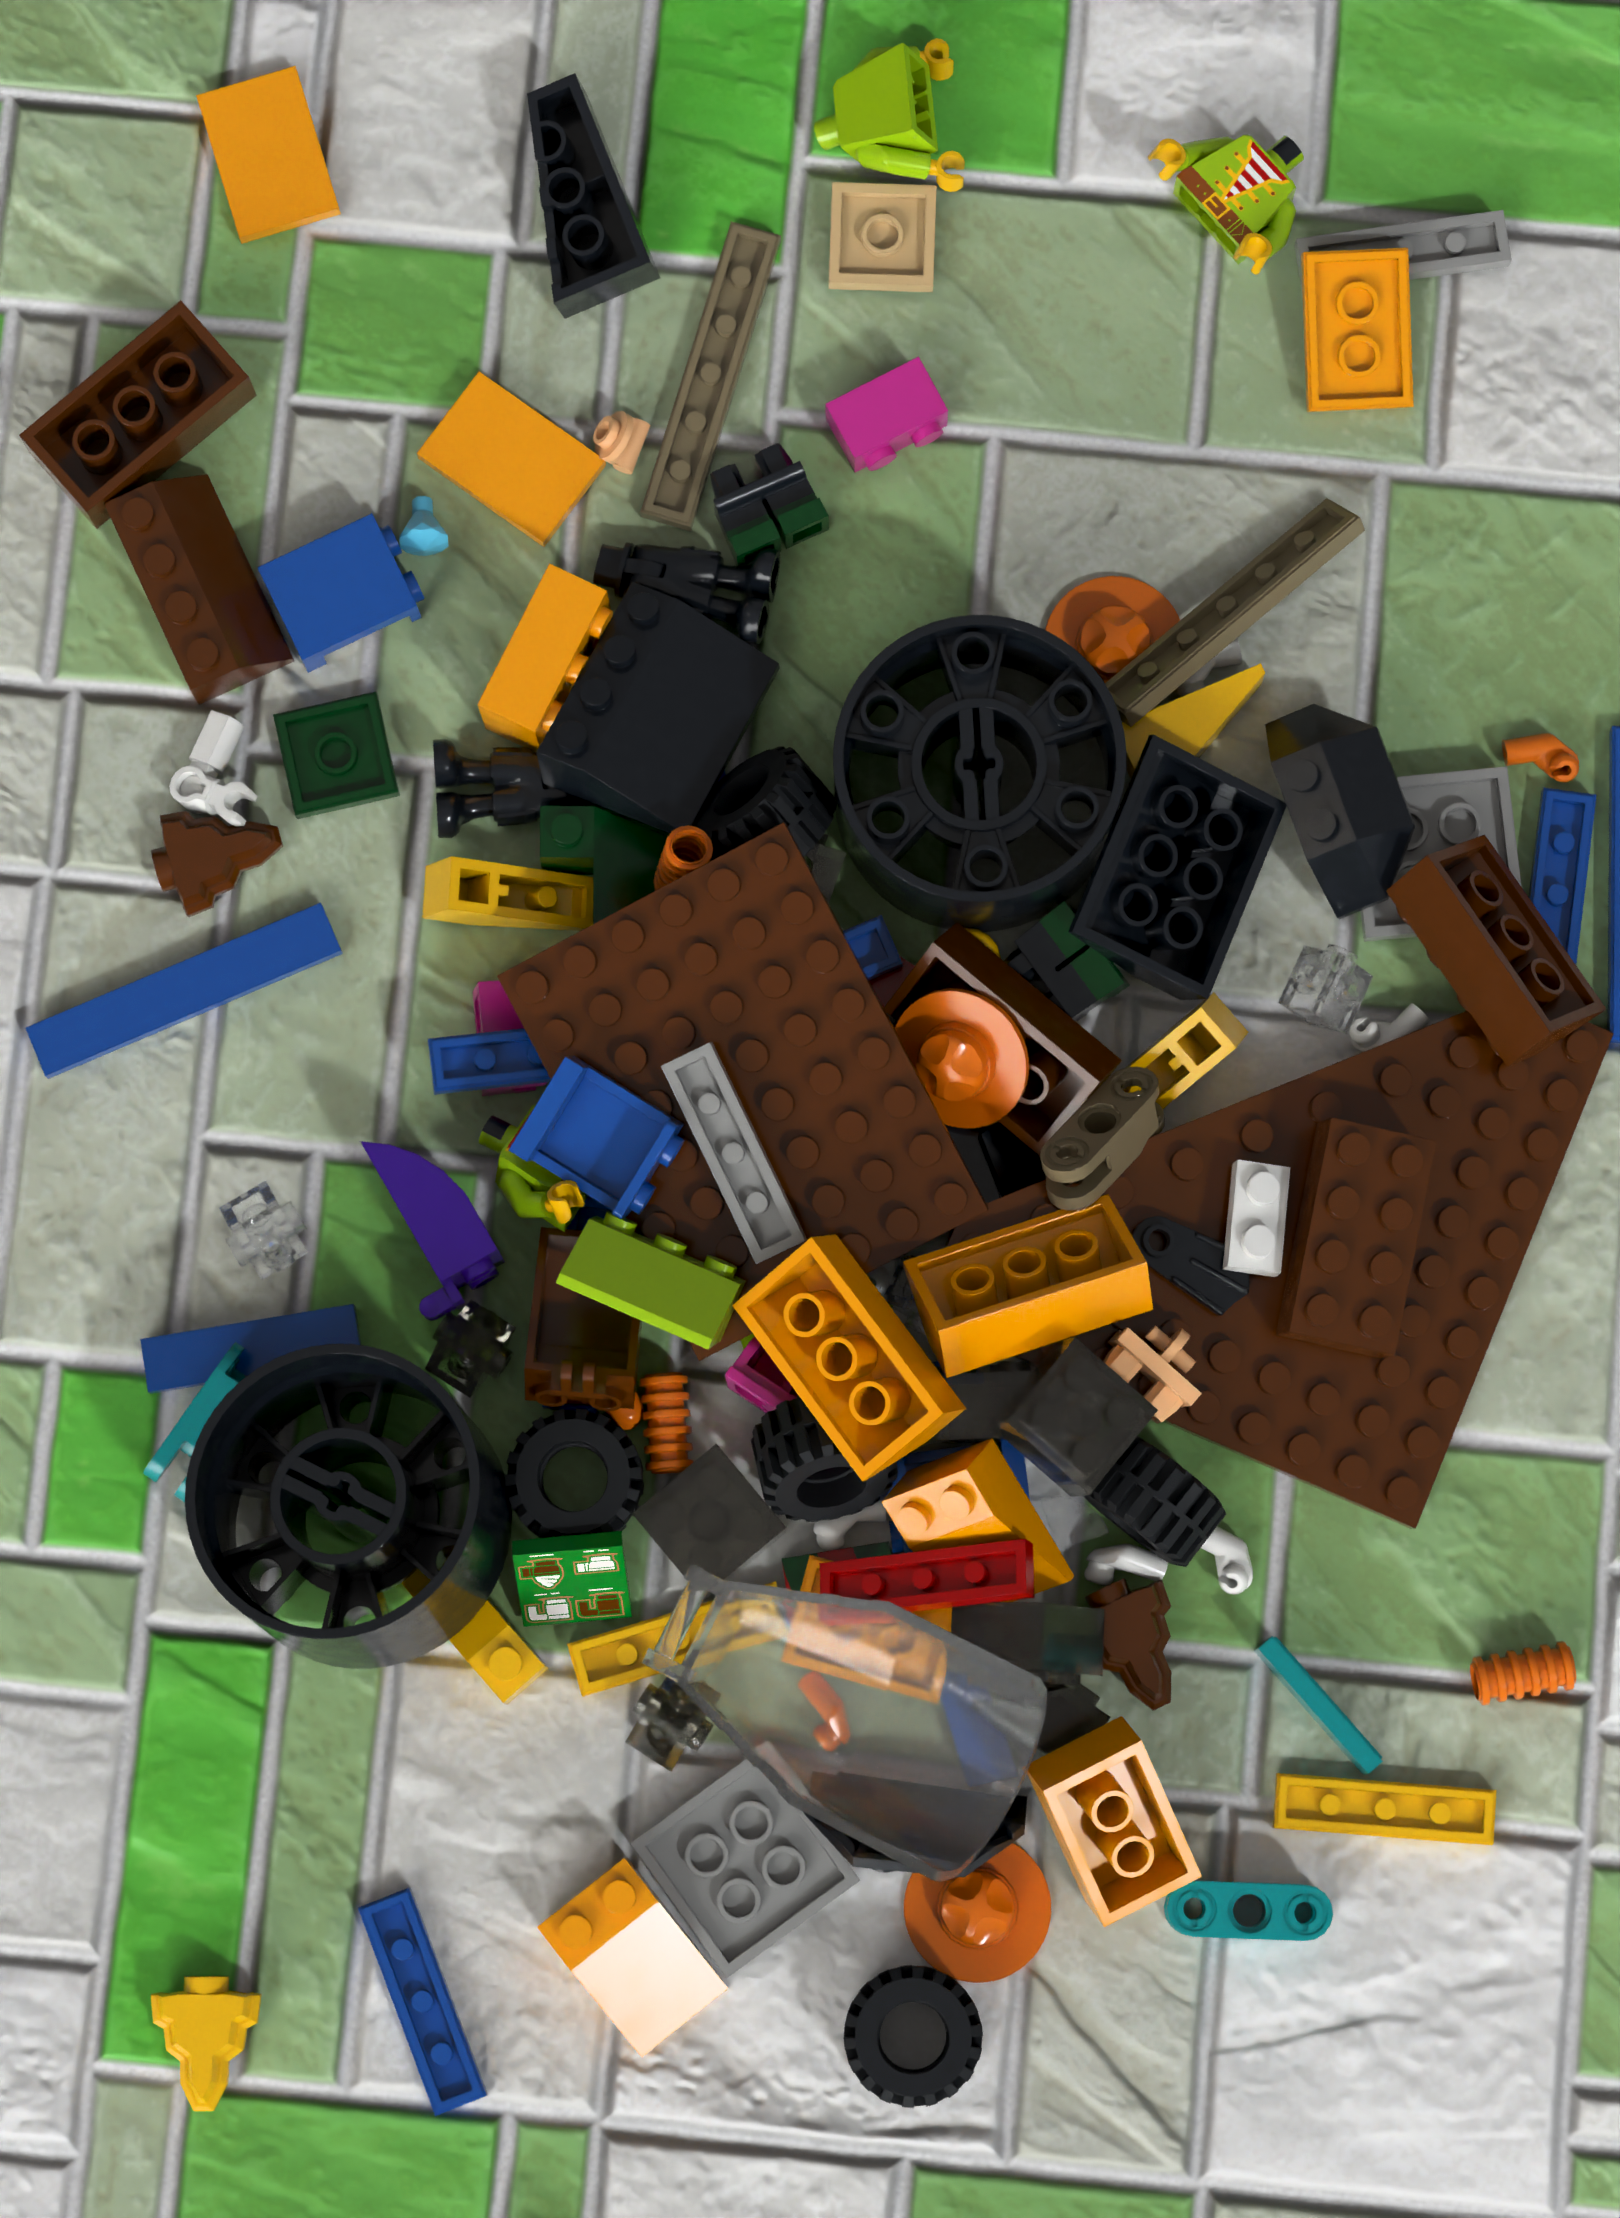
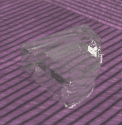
M1049 1496L1040 1499L1053 1540L1059 1550L1109 1534V1530L1100 1515L1083 1502L1064 1496Z

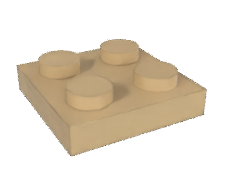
M832 182L829 289L933 292L937 185Z

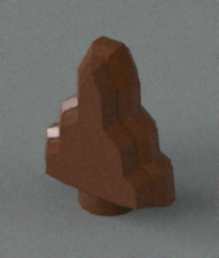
M187 811L160 815L164 847L151 850V855L162 891L176 889L186 916L191 917L214 908L216 896L234 889L242 872L262 866L283 847V842L278 826L247 821L245 826L241 827L227 826L215 816L194 819Z
M1123 1578L1086 1596L1085 1599L1091 1610L1063 1626L1078 1651H1090L1101 1669L1119 1673L1129 1693L1152 1711L1171 1703L1172 1672L1163 1654V1650L1171 1637L1164 1617L1171 1604L1163 1581H1154L1150 1585L1131 1591L1126 1579Z

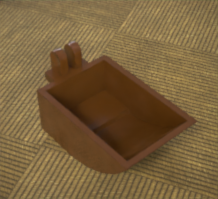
M541 1227L524 1367L525 1400L537 1401L549 1407L578 1404L591 1405L593 1408L602 1411H614L619 1408L634 1409L642 1321L556 1284L559 1273L583 1230L566 1229L564 1232L558 1228Z

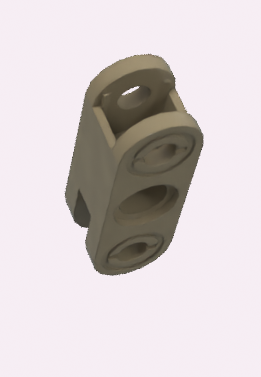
M1127 1067L1116 1071L1044 1144L1041 1149L1040 1160L1042 1170L1047 1176V1195L1050 1202L1057 1208L1080 1210L1097 1201L1141 1154L1148 1139L1161 1133L1165 1126V1116L1160 1104L1155 1102L1159 1096V1082L1152 1071L1142 1067ZM1129 1086H1139L1142 1088L1141 1091L1138 1090L1132 1093L1123 1091ZM1071 1184H1080L1075 1187H1066V1185L1069 1186Z

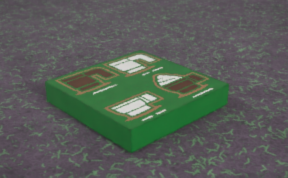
M622 1531L512 1541V1557L524 1627L632 1617Z

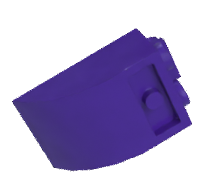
M360 1141L443 1285L442 1288L421 1300L419 1304L421 1314L429 1321H436L452 1311L466 1306L467 1303L459 1289L467 1284L471 1290L484 1286L499 1276L496 1268L505 1263L468 1196L442 1169L420 1155L390 1144Z

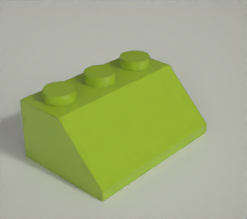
M609 1211L606 1212L604 1219L598 1216L589 1218L560 1271L556 1284L709 1350L721 1341L734 1311L732 1305L738 1301L746 1280L734 1276L737 1271L735 1265L711 1255H707L705 1262H702L684 1254L687 1248L686 1244L660 1233H657L655 1239L651 1240L634 1232L637 1223L627 1218L619 1219Z

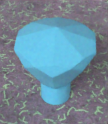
M418 496L412 500V517L399 536L400 548L409 554L429 556L440 553L449 546L447 532L433 515V500L430 497Z

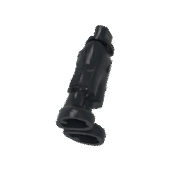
M626 542L624 548L603 544L598 556L593 584L614 588L615 596L622 598L631 582H635L677 598L709 619L712 617L730 624L738 630L739 637L747 643L760 644L769 620L768 602H773L780 568V551L764 548L757 553L753 563L749 566L724 565L721 552L696 548L695 546L671 548L639 544L634 547L633 543ZM718 588H723L749 597L742 601L715 596L713 592Z
M448 739L433 740L436 789L492 783L494 786V791L489 794L436 793L438 838H452L456 836L463 824L477 818L493 816L498 826L525 825L535 822L537 818H540V806H591L592 802L544 784L537 753L533 752V749L521 746L519 748L496 747L490 753V760H474L459 755L454 744Z

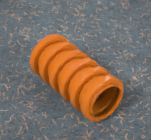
M689 825L681 826L671 831L666 838L654 875L653 884L655 891L710 862L713 845L706 832L698 827Z
M681 1372L645 1375V1378H641L639 1382L640 1386L645 1387L646 1394L641 1396V1402L647 1405V1411L642 1413V1420L648 1421V1428L643 1430V1437L649 1438V1445L644 1447V1453L650 1455V1462L645 1464L646 1471H651V1474L689 1471L690 1468L694 1467V1460L688 1459V1452L693 1450V1444L687 1442V1435L692 1433V1427L686 1425L685 1418L690 1417L691 1413L690 1409H685L684 1401L689 1400V1393L683 1391V1384L688 1383V1376L682 1375Z
M1564 1641L1557 1642L1555 1648L1552 1649L1547 1644L1540 1645L1539 1651L1533 1652L1532 1648L1526 1647L1523 1648L1522 1654L1518 1655L1514 1650H1509L1506 1652L1505 1657L1501 1658L1497 1653H1492L1489 1655V1660L1484 1661L1480 1656H1475L1470 1664L1474 1694L1483 1706L1489 1705L1491 1698H1496L1498 1702H1506L1508 1695H1513L1517 1700L1522 1699L1525 1692H1530L1534 1697L1539 1696L1542 1689H1546L1550 1694L1556 1693L1559 1686H1563L1566 1691L1573 1690L1576 1683L1573 1655L1570 1647Z

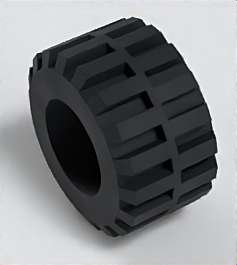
M780 746L771 750L768 749L745 760L726 774L717 783L694 827H698L706 832L711 839L713 845L711 859L714 860L785 822L805 857L818 843L834 818L833 813L836 810V802L834 801L835 797L799 754L791 747L785 748Z
M799 1395L793 1400H786L776 1406L777 1409L767 1412L761 1417L762 1423L755 1425L752 1431L751 1445L765 1503L767 1506H771V1510L777 1515H785L786 1519L794 1521L804 1519L806 1522H818L820 1520L838 1519L849 1514L853 1515L862 1511L864 1507L872 1506L881 1500L880 1496L887 1494L893 1487L892 1482L897 1480L898 1471L897 1462L868 1480L862 1481Z
M576 1408V1411H565L564 1409L553 1411V1415L544 1419L541 1416L532 1422L533 1426L526 1433L521 1432L516 1439L517 1445L514 1451H510L506 1462L508 1464V1472L505 1474V1486L509 1489L510 1497L508 1499L512 1509L516 1512L520 1521L539 1538L623 1531L627 1527L626 1523L632 1516H635L639 1508L640 1497L643 1495L644 1470L636 1447L620 1426H617L610 1418L600 1413L597 1415L590 1413L587 1409ZM570 1447H582L591 1450L600 1457L607 1471V1485L602 1497L593 1506L581 1511H568L556 1506L546 1495L543 1486V1473L550 1459L558 1452Z
M1116 1431L1077 1482L1082 1495L1101 1514L1146 1549L1173 1565L1186 1567L1226 1515L1219 1499L1198 1479L1162 1451L1129 1432Z
M904 1965L879 1973L859 1990L847 2013L844 2027V2047L853 2073L860 2080V2083L868 2091L878 2096L880 2100L907 2108L924 2105L928 2107L938 2104L939 2101L947 2097L953 2096L965 2082H968L974 2073V2068L980 2059L982 2051V2024L973 2000L956 1980L931 1967ZM917 2002L931 2007L939 2014L945 2026L946 2042L944 2049L932 2064L924 2068L906 2069L896 2065L886 2056L881 2046L880 2029L883 2020L892 2009L904 2003Z

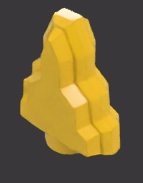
M184 1976V1991L151 1994L153 2023L164 2029L166 2051L180 2061V2084L193 2111H215L229 2084L230 2061L244 2051L247 2029L259 2022L262 1994L229 1991V1976Z

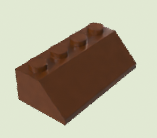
M208 474L152 481L104 503L189 689L199 705L294 662V658Z
M1486 835L1426 855L1386 890L1396 905V910L1401 919L1410 925L1426 948L1430 961L1441 970L1455 990L1461 1006L1472 1015L1486 1035L1487 1042L1492 1051L1501 1057L1507 1067L1537 1055L1606 1010V1007Z

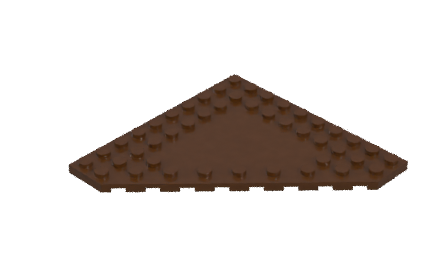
M1464 1011L1150 1137L1141 1154L1101 1195L1109 1194L1131 1235L1141 1221L1159 1216L1225 1244L1232 1164L1236 1160H1245L1290 1167L1281 1274L1276 1277L1249 1274V1293L1235 1302L1223 1315L1217 1316L1148 1267L1153 1310L1012 1357L1145 1414L1136 1404L1153 1385L1146 1376L1138 1371L1123 1389H1118L1098 1372L1107 1353L1113 1348L1108 1341L1118 1330L1123 1331L1128 1327L1157 1353L1159 1350L1145 1338L1152 1327L1156 1325L1169 1338L1179 1329L1183 1328L1190 1335V1338L1182 1349L1196 1363L1186 1374L1172 1361L1169 1364L1202 1394L1192 1406L1179 1408L1164 1420V1423L1405 1527L1416 1529L1613 1033L1587 1022L1537 1055L1507 1067L1501 1057L1492 1051L1487 1042L1486 1035L1468 1011ZM1331 1117L1437 1141L1396 1354L1393 1356L1377 1358L1275 1335L1317 1123ZM1043 1180L986 1203L989 1208L988 1211L951 1230L945 1247L1061 1209L1050 1202L1046 1190V1180ZM1071 1184L1069 1186L1066 1185V1187H1075L1080 1184ZM1153 1231L1149 1236V1244L1154 1250L1162 1251L1166 1246V1238L1161 1232Z

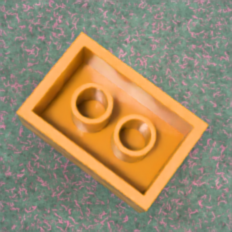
M549 563L477 704L485 729L522 747L533 749V752H537L613 616L607 590Z
M1122 1716L1024 1766L1081 1894L1104 1927L1202 1877L1145 1746Z

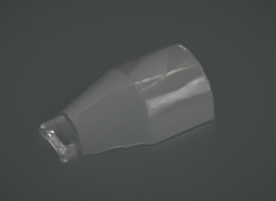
M691 1563L684 1576V1579L688 1580L655 1648H648L641 1663L673 1679L720 1730H723L743 1751V1755L769 1779L788 1804L931 1880L942 1882L957 1877L977 1858L999 1828L1022 1786L1036 1753L1046 1718L1047 1689L1041 1678L888 1601H872L827 1593L818 1594L795 1591L788 1588L727 1581ZM709 1591L716 1596L681 1664L674 1660Z

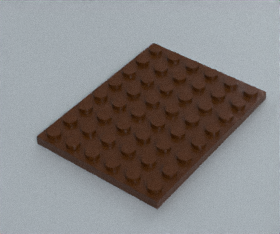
M785 822L497 975L551 1079L565 1056L574 1055L684 1123L677 1136L685 1141L677 1156L668 1168L659 1164L649 1183L656 1186L649 1202L639 1215L631 1210L626 1218L637 1223L635 1233L654 1240L657 1233H660L686 1244L687 1248L684 1254L705 1262L707 1255H711L735 1265L737 1271L734 1276L746 1280L739 1299L806 1241L755 1264L661 1068L662 1065L709 1042H713L807 1240L811 1237L836 1234L867 1274L989 1210ZM734 1309L720 1342L709 1350L692 1342L689 1343L698 1360L701 1361L749 1336L752 1332Z

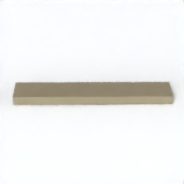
M732 221L730 223L640 511L642 518L687 531L692 530L778 254L781 235Z
M1326 498L1107 681L1105 685L1113 697L1121 721L1132 727L1365 531L1360 517Z

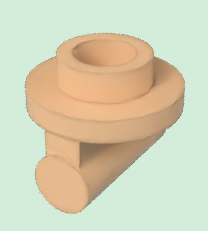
M617 411L611 416H606L598 423L593 434L595 453L600 456V459L612 464L614 469L625 474H632L651 425L644 420L632 417L624 411Z

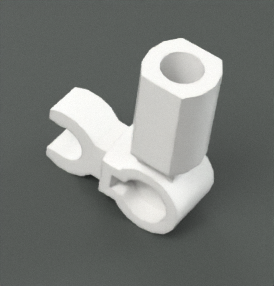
M213 710L210 711L188 758L191 764L175 772L169 787L173 798L193 814H219L230 825L241 827L245 826L246 820L233 811L234 804L243 798L256 802L258 796L244 783L230 782L225 784L223 780L216 778L218 774H223L244 729L243 724L231 716Z

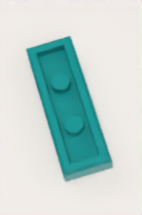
M1269 1637L1254 1650L1363 1775L1369 1774L1383 1762L1381 1760L1383 1757L1277 1637Z

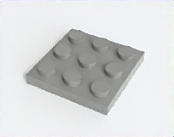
M1507 766L1397 777L1416 827L1393 884L1426 855L1486 835L1521 886ZM1390 897L1386 901L1360 911L1364 942L1417 937L1410 925L1401 919L1396 910V905Z
M764 1746L630 1843L726 1979L860 1881L843 1855L804 1814V1801Z

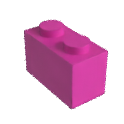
M919 356L825 404L826 421L854 472L865 467L869 471L880 469L897 457L895 452L914 443L915 447H922L933 442L943 434L942 428L946 427L948 423V409Z

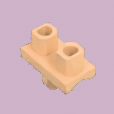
M1155 1325L1146 1334L1145 1338L1159 1350L1156 1353L1128 1327L1123 1331L1118 1330L1108 1341L1113 1348L1107 1353L1098 1372L1118 1389H1123L1138 1371L1146 1376L1153 1385L1136 1405L1155 1423H1162L1179 1408L1192 1406L1202 1393L1169 1364L1172 1361L1185 1374L1194 1366L1196 1361L1182 1349L1189 1340L1190 1335L1181 1328L1169 1338Z

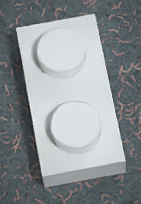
M1236 1160L1232 1164L1222 1270L1276 1277L1281 1274L1290 1167L1245 1160Z

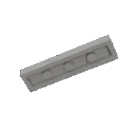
M1503 210L1296 238L1294 245L1301 289V253L1408 248L1409 280L1508 267L1512 260Z
M709 1042L662 1065L661 1068L755 1264L806 1241V1235L713 1042Z

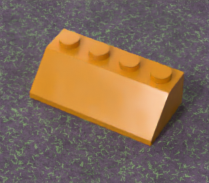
M1109 1194L1100 1196L1090 1206L1080 1210L1061 1209L903 1261L904 1270L928 1342L946 1378L1153 1310L1147 1261Z
M836 1234L816 1236L808 1239L732 1305L862 1481L868 1480L929 1441L967 1409Z

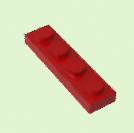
M1027 1539L819 1563L820 1617L827 1621L1035 1598L1033 1543Z

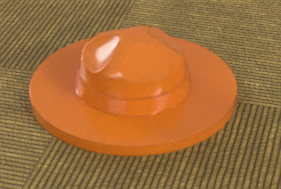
M1106 576L1084 582L1069 591L1055 606L1045 630L1059 637L1078 651L1092 665L1104 683H1106L1176 625L1180 618L1171 603L1150 585L1129 577Z
M941 989L920 997L901 1015L895 1026V1031L923 1084L926 1085V1090L945 1125L966 1129L984 1127L1000 1120L1016 1106L1025 1091L1029 1077L1028 1051L1016 1023L998 1004L981 994L969 990Z
M1012 1843L966 1877L949 1876L936 1878L923 1873H912L907 1884L904 1899L905 1924L916 1950L933 1968L954 1979L965 1982H991L1005 1978L1020 1970L1040 1949L1050 1924V1892L1045 1877L1036 1862L1022 1848Z

